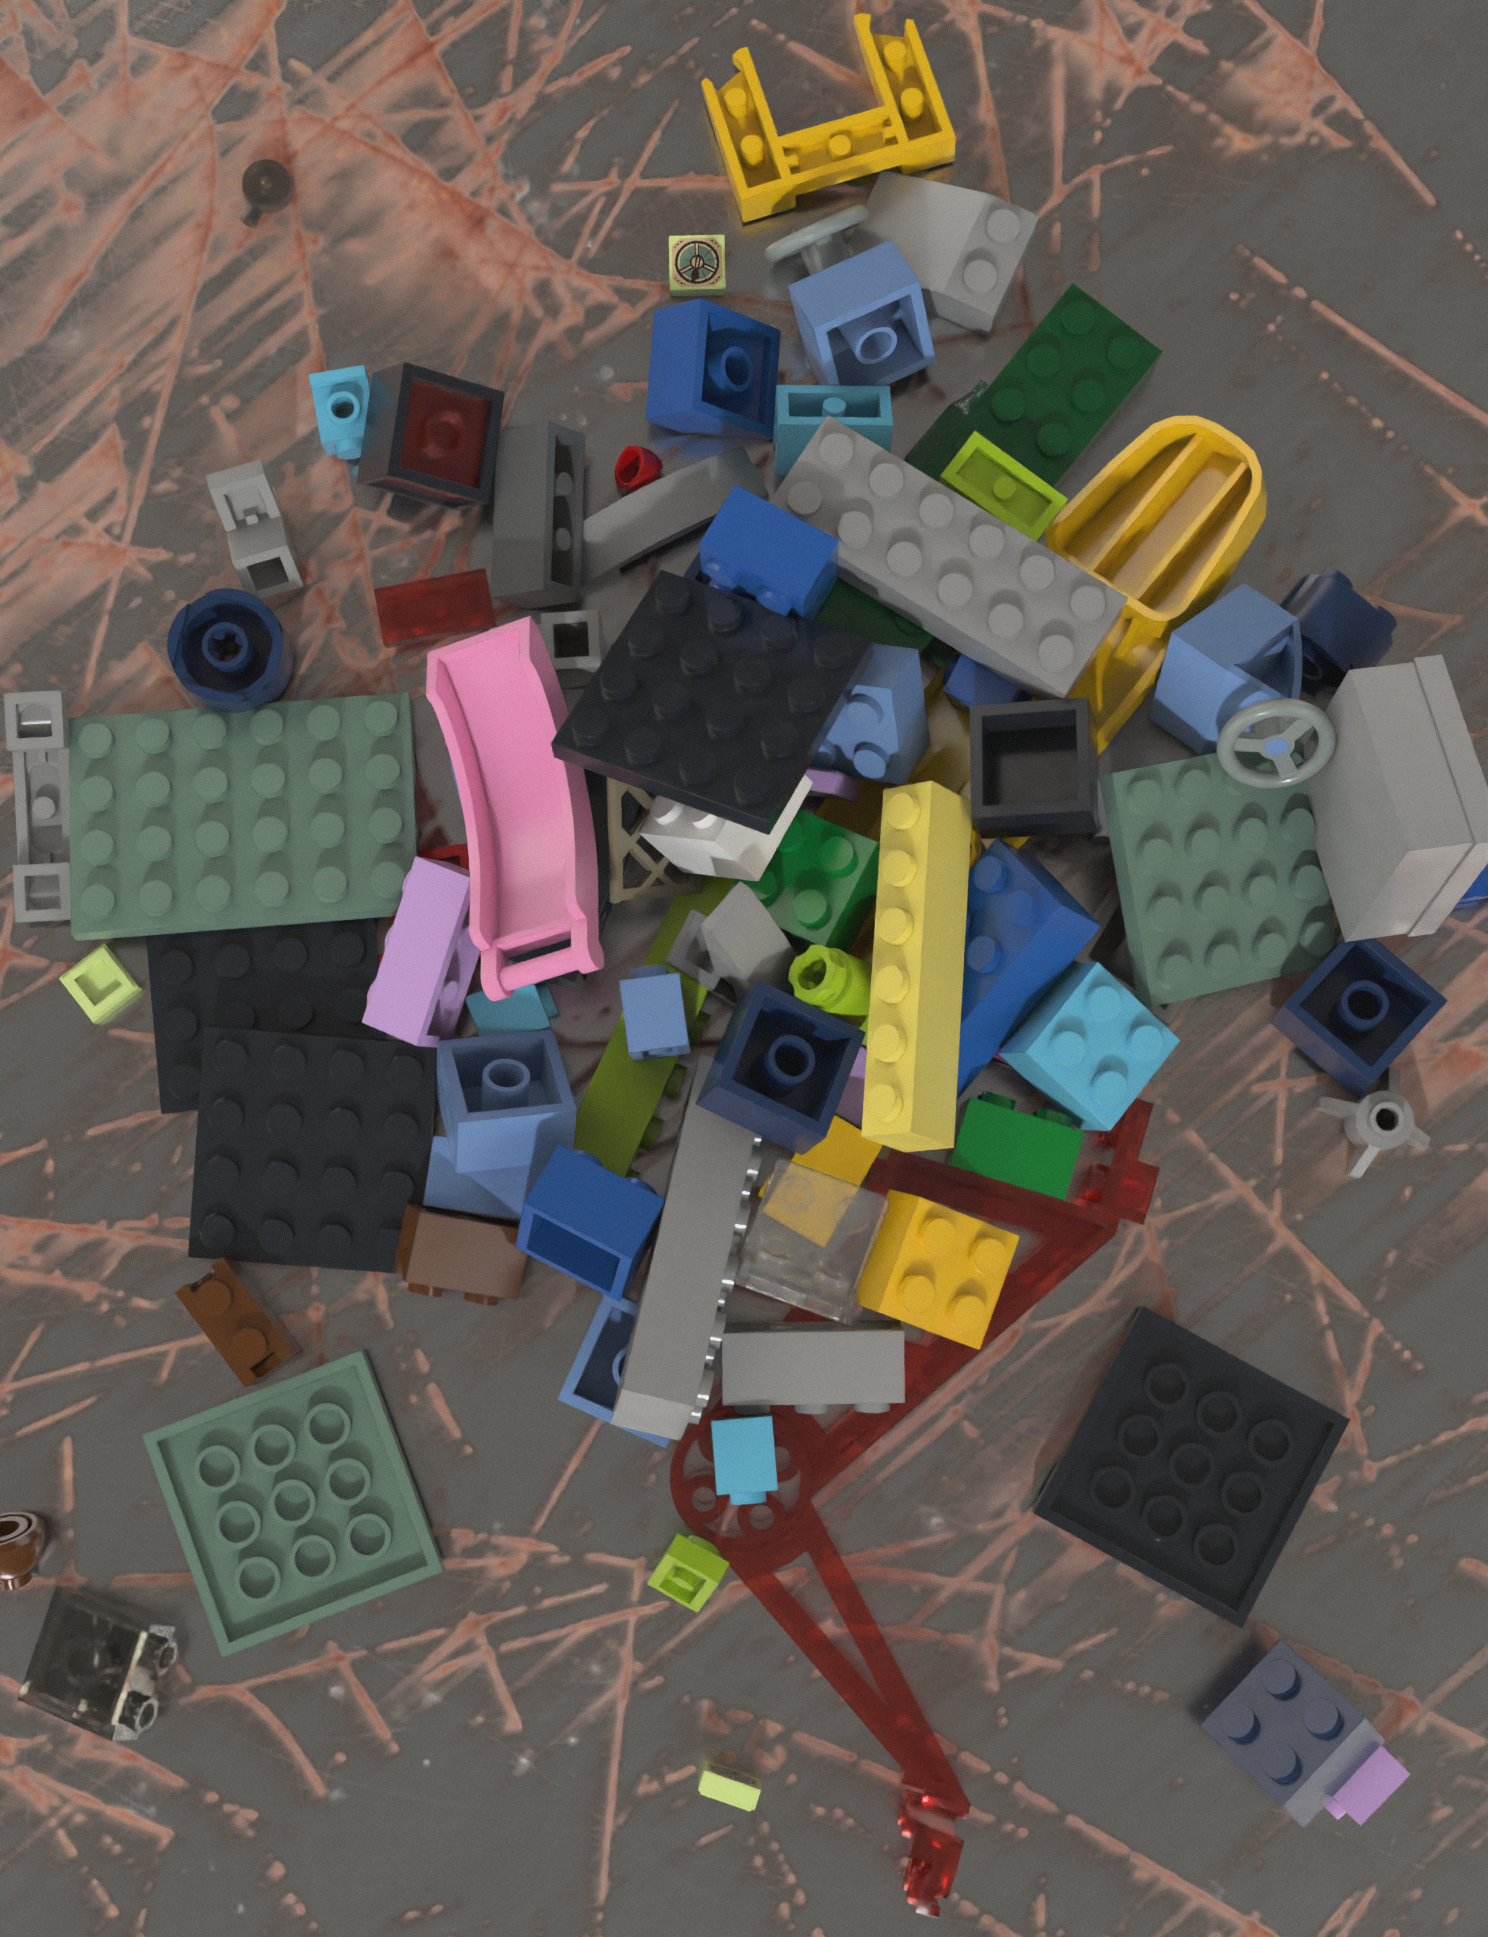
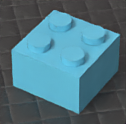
M1089 962L1070 964L1000 1049L998 1054L1059 1111L1072 1117V1123L1080 1130L1110 1131L1177 1046L1180 1039L1100 963Z

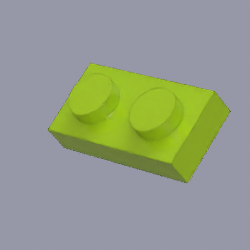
M976 431L973 432L940 475L939 483L1036 542L1044 535L1068 501V498Z
M677 1533L658 1562L647 1584L698 1613L720 1583L730 1562L719 1557V1550L707 1540L693 1535L686 1538Z

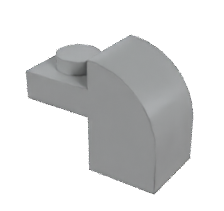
M262 459L206 475L210 494L226 530L232 562L244 591L262 599L302 587L303 582L286 518L275 487L272 488Z
M599 610L541 613V624H537V627L549 653L560 687L570 688L589 684L605 658L603 618Z

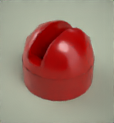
M629 445L623 449L616 461L614 471L616 483L622 489L635 492L662 478L659 476V472L663 469V464L659 456L651 450L637 445Z

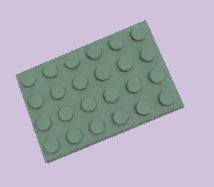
M409 692L272 702L256 709L239 713L221 712L207 707L69 718L71 935L76 941L396 916L403 896L402 887L404 879L412 868L415 856L419 857L412 699Z

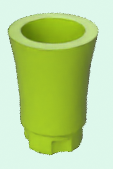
M811 945L804 954L795 957L790 967L788 981L794 986V996L819 1010L865 1031L866 1034L862 1044L867 1046L872 964L855 958L840 949L828 948L824 945Z

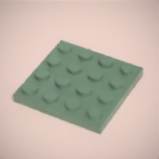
M1302 736L1294 741L1295 748L1291 753L1296 765L1304 761ZM1235 751L1237 758L1250 768L1263 771H1277L1274 761L1263 757L1260 752ZM1217 752L1099 775L1137 1000L1145 1007H1155L1317 968L1337 947L1328 886L1314 845L1313 833L1315 823L1310 813L1307 780L1282 788L1268 789L1248 786L1226 773L1219 762Z
M365 1349L142 1435L222 1658L445 1570Z

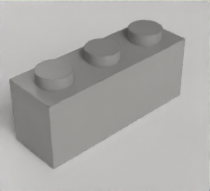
M899 1320L725 1323L721 1340L722 1405L734 1406V1412L743 1415L769 1413L770 1405H794V1411L803 1414L827 1413L830 1411V1404H854V1410L863 1413L890 1411V1403H905L904 1329Z

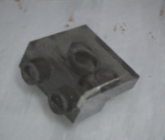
M56 1586L17 1700L107 1740H137L139 1733L149 1729L156 1718L158 1702L155 1698H152L159 1675L165 1674L175 1661L177 1644L171 1638L176 1625L131 1606L114 1605L71 1586Z

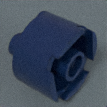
M1325 568L1320 575L1310 574L1303 576L1278 605L1299 619L1302 641V679L1300 690L1310 696L1315 697L1320 690L1335 694L1349 670L1376 667L1392 647L1391 633L1397 627L1394 616L1385 608L1376 604H1370L1353 590V585L1348 577L1334 568Z
M215 589L205 593V596L197 599L192 604L188 603L178 612L169 630L167 652L176 676L200 703L221 712L239 713L259 708L266 703L275 702L289 682L293 669V649L288 633L274 613L259 598L238 589ZM235 643H237L241 648L240 654L232 656L226 662L221 657L222 652L233 651Z

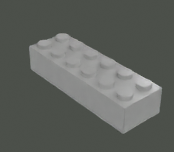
M829 415L826 416L769 501V503L839 540L837 572L839 578L998 676L1016 685L1039 701L1069 698L1120 619L1128 599L1125 595Z
M701 1054L682 1113L663 1199L666 1201L652 1242L610 1422L612 1425L681 1441L688 1422L699 1424L703 1407L706 1408L714 1371L704 1369V1366L711 1368L715 1351L719 1349L727 1318V1314L721 1312L724 1310L728 1293H731L739 1263V1257H735L740 1237L744 1236L751 1209V1202H748L752 1182L755 1183L763 1154V1148L760 1147L761 1135L696 1105L714 1059L713 1057Z

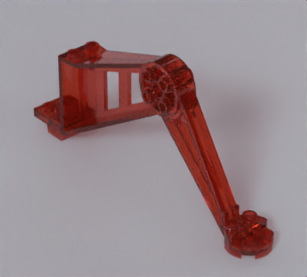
M1135 1098L1110 1131H1097L1095 1143L1104 1146L1099 1163H1095L1094 1166L1088 1165L1081 1184L1079 1198L1087 1200L1086 1207L893 1148L886 1152L884 1160L876 1157L869 1169L863 1193L873 1196L870 1208L780 1322L842 1321L832 1318L830 1315L854 1286L880 1211L889 1190L892 1189L1052 1237L1012 1273H1007L980 1350L941 1336L937 1337L927 1347L904 1340L905 1403H890V1411L882 1413H863L854 1410L827 1434L812 1414L797 1413L794 1411V1405H770L769 1413L772 1414L773 1429L777 1430L773 1431L774 1447H782L789 1452L787 1462L776 1466L777 1482L788 1481L799 1472L798 1491L786 1513L781 1498L774 1491H766V1502L738 1505L737 1519L743 1533L723 1531L708 1523L718 1519L724 1513L728 1499H730L729 1494L717 1495L715 1472L708 1470L697 1471L691 1474L685 1482L683 1481L685 1458L692 1447L691 1445H693L697 1438L701 1454L709 1462L714 1463L713 1443L710 1438L712 1435L711 1419L742 1416L743 1414L735 1413L734 1406H723L721 1396L710 1411L701 1416L699 1424L692 1423L683 1434L671 1463V1495L677 1512L684 1523L698 1537L713 1544L719 1550L720 1556L730 1562L729 1566L897 1761L901 1766L899 1772L901 1783L919 1788L917 1792L909 1789L904 1791L897 1814L896 1824L901 1825L899 1835L904 1837L910 1857L903 1878L902 1890L907 1891L905 1902L911 1904L913 1913L936 1920L939 1918L940 1906H938V1898H935V1896L948 1899L964 1840L959 1839V1835L954 1834L956 1817L966 1819L971 1804L811 1498L1116 1235L1119 1224L1127 1227L1144 1225L1160 1167L1137 1161L1154 1103ZM702 1487L711 1489L715 1494V1500L708 1505L699 1504L693 1495L697 1489ZM758 1505L767 1506L772 1511L771 1517L765 1522L753 1520L750 1512L754 1507ZM804 1552H808L888 1706L774 1575L773 1570L791 1563Z

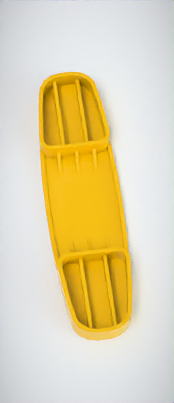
M1172 416L1153 423L1113 458L1063 508L1046 531L1045 540L1049 550L1128 597L1120 619L1069 696V698L1088 697L1096 719L1097 758L1159 680L1171 632L1212 605L1239 565L1266 518L1267 492L1263 473L1255 452L1240 437L1221 425L1199 416ZM956 650L923 690L930 746L905 785L932 780L971 801L970 715L953 708L943 692L945 687L943 685L945 669L955 654H962ZM1034 697L1031 699V701H1039ZM856 778L857 782H860L857 802L825 798L814 816L877 841L880 844L883 790L905 785ZM973 821L971 826L969 871L996 839H982ZM1030 836L999 839L1019 849ZM876 900L848 953L871 964L873 960ZM792 947L797 957L805 953Z

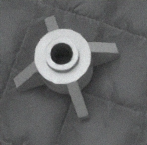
M1387 1067L1382 1073L1375 1092L1365 1094L1358 1099L1356 1098L1353 1102L1321 1096L1317 1098L1314 1107L1333 1116L1344 1118L1345 1132L1349 1140L1357 1146V1148H1354L1345 1175L1354 1179L1362 1177L1379 1151L1390 1150L1403 1143L1421 1150L1427 1149L1431 1139L1414 1125V1112L1409 1102L1400 1095V1071L1391 1067ZM1379 1110L1382 1111L1381 1119L1387 1122L1386 1130L1379 1128L1376 1123V1115Z

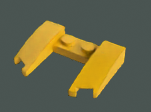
M860 13L853 15V24L879 107L778 137L748 46L738 49L732 55L733 64L740 72L718 91L707 77L701 81L715 136L743 223L796 208L795 196L895 166H899L901 174L908 175L955 161L956 136L914 20L906 19L904 36L898 37L871 33V14Z

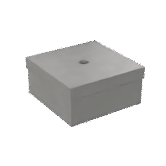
M1442 654L1413 658L1410 663L1349 670L1325 710V713L1335 727L1336 746L1326 765L1315 775L1307 779L1310 813L1315 823L1313 833L1314 845L1345 942L1407 934V937L1434 934L1488 864V787ZM1315 729L1303 748L1304 760L1314 752L1318 744V734Z

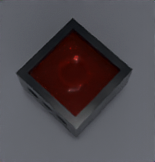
M401 362L373 372L356 484L454 511L488 504L505 392L408 362Z

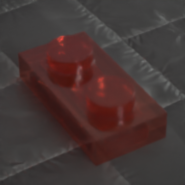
M485 568L374 589L382 639L386 649L497 627L488 575Z

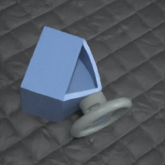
M861 204L828 216L775 241L765 249L764 253L768 261L776 262L800 252L810 274L809 277L788 285L807 362L820 385L886 386L936 363L920 282L892 239L851 257L847 245L842 239L841 233L868 219L869 210L865 205Z
M1243 583L1171 632L1148 718L1200 755L1217 750V757L1222 768L1232 778L1245 785L1257 788L1272 789L1295 785L1319 772L1330 760L1336 746L1335 727L1328 715L1317 706L1299 700L1302 679V641L1298 618ZM1313 726L1318 734V744L1314 752L1307 759L1296 765L1291 754L1295 748L1294 741ZM1235 751L1260 752L1263 757L1274 761L1277 771H1263L1250 768L1237 758Z

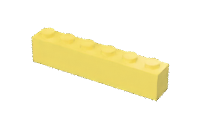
M932 780L883 790L861 1137L902 1152L954 1148L972 826L971 801Z

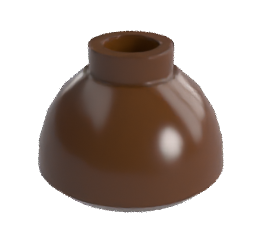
M27 1512L0 1514V1590L20 1588L32 1579L31 1569L40 1559L46 1537L44 1521L40 1517Z

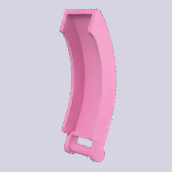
M531 616L427 652L426 696L435 710L448 747L463 809L470 869L469 933L472 942L481 950L480 977L485 995L492 1002L512 997L514 989L579 970L582 974H587L602 969L604 966V953L599 942L597 851L587 783L582 767L554 758L551 742L568 717L569 712L555 669L535 621ZM571 939V947L508 966L510 957Z

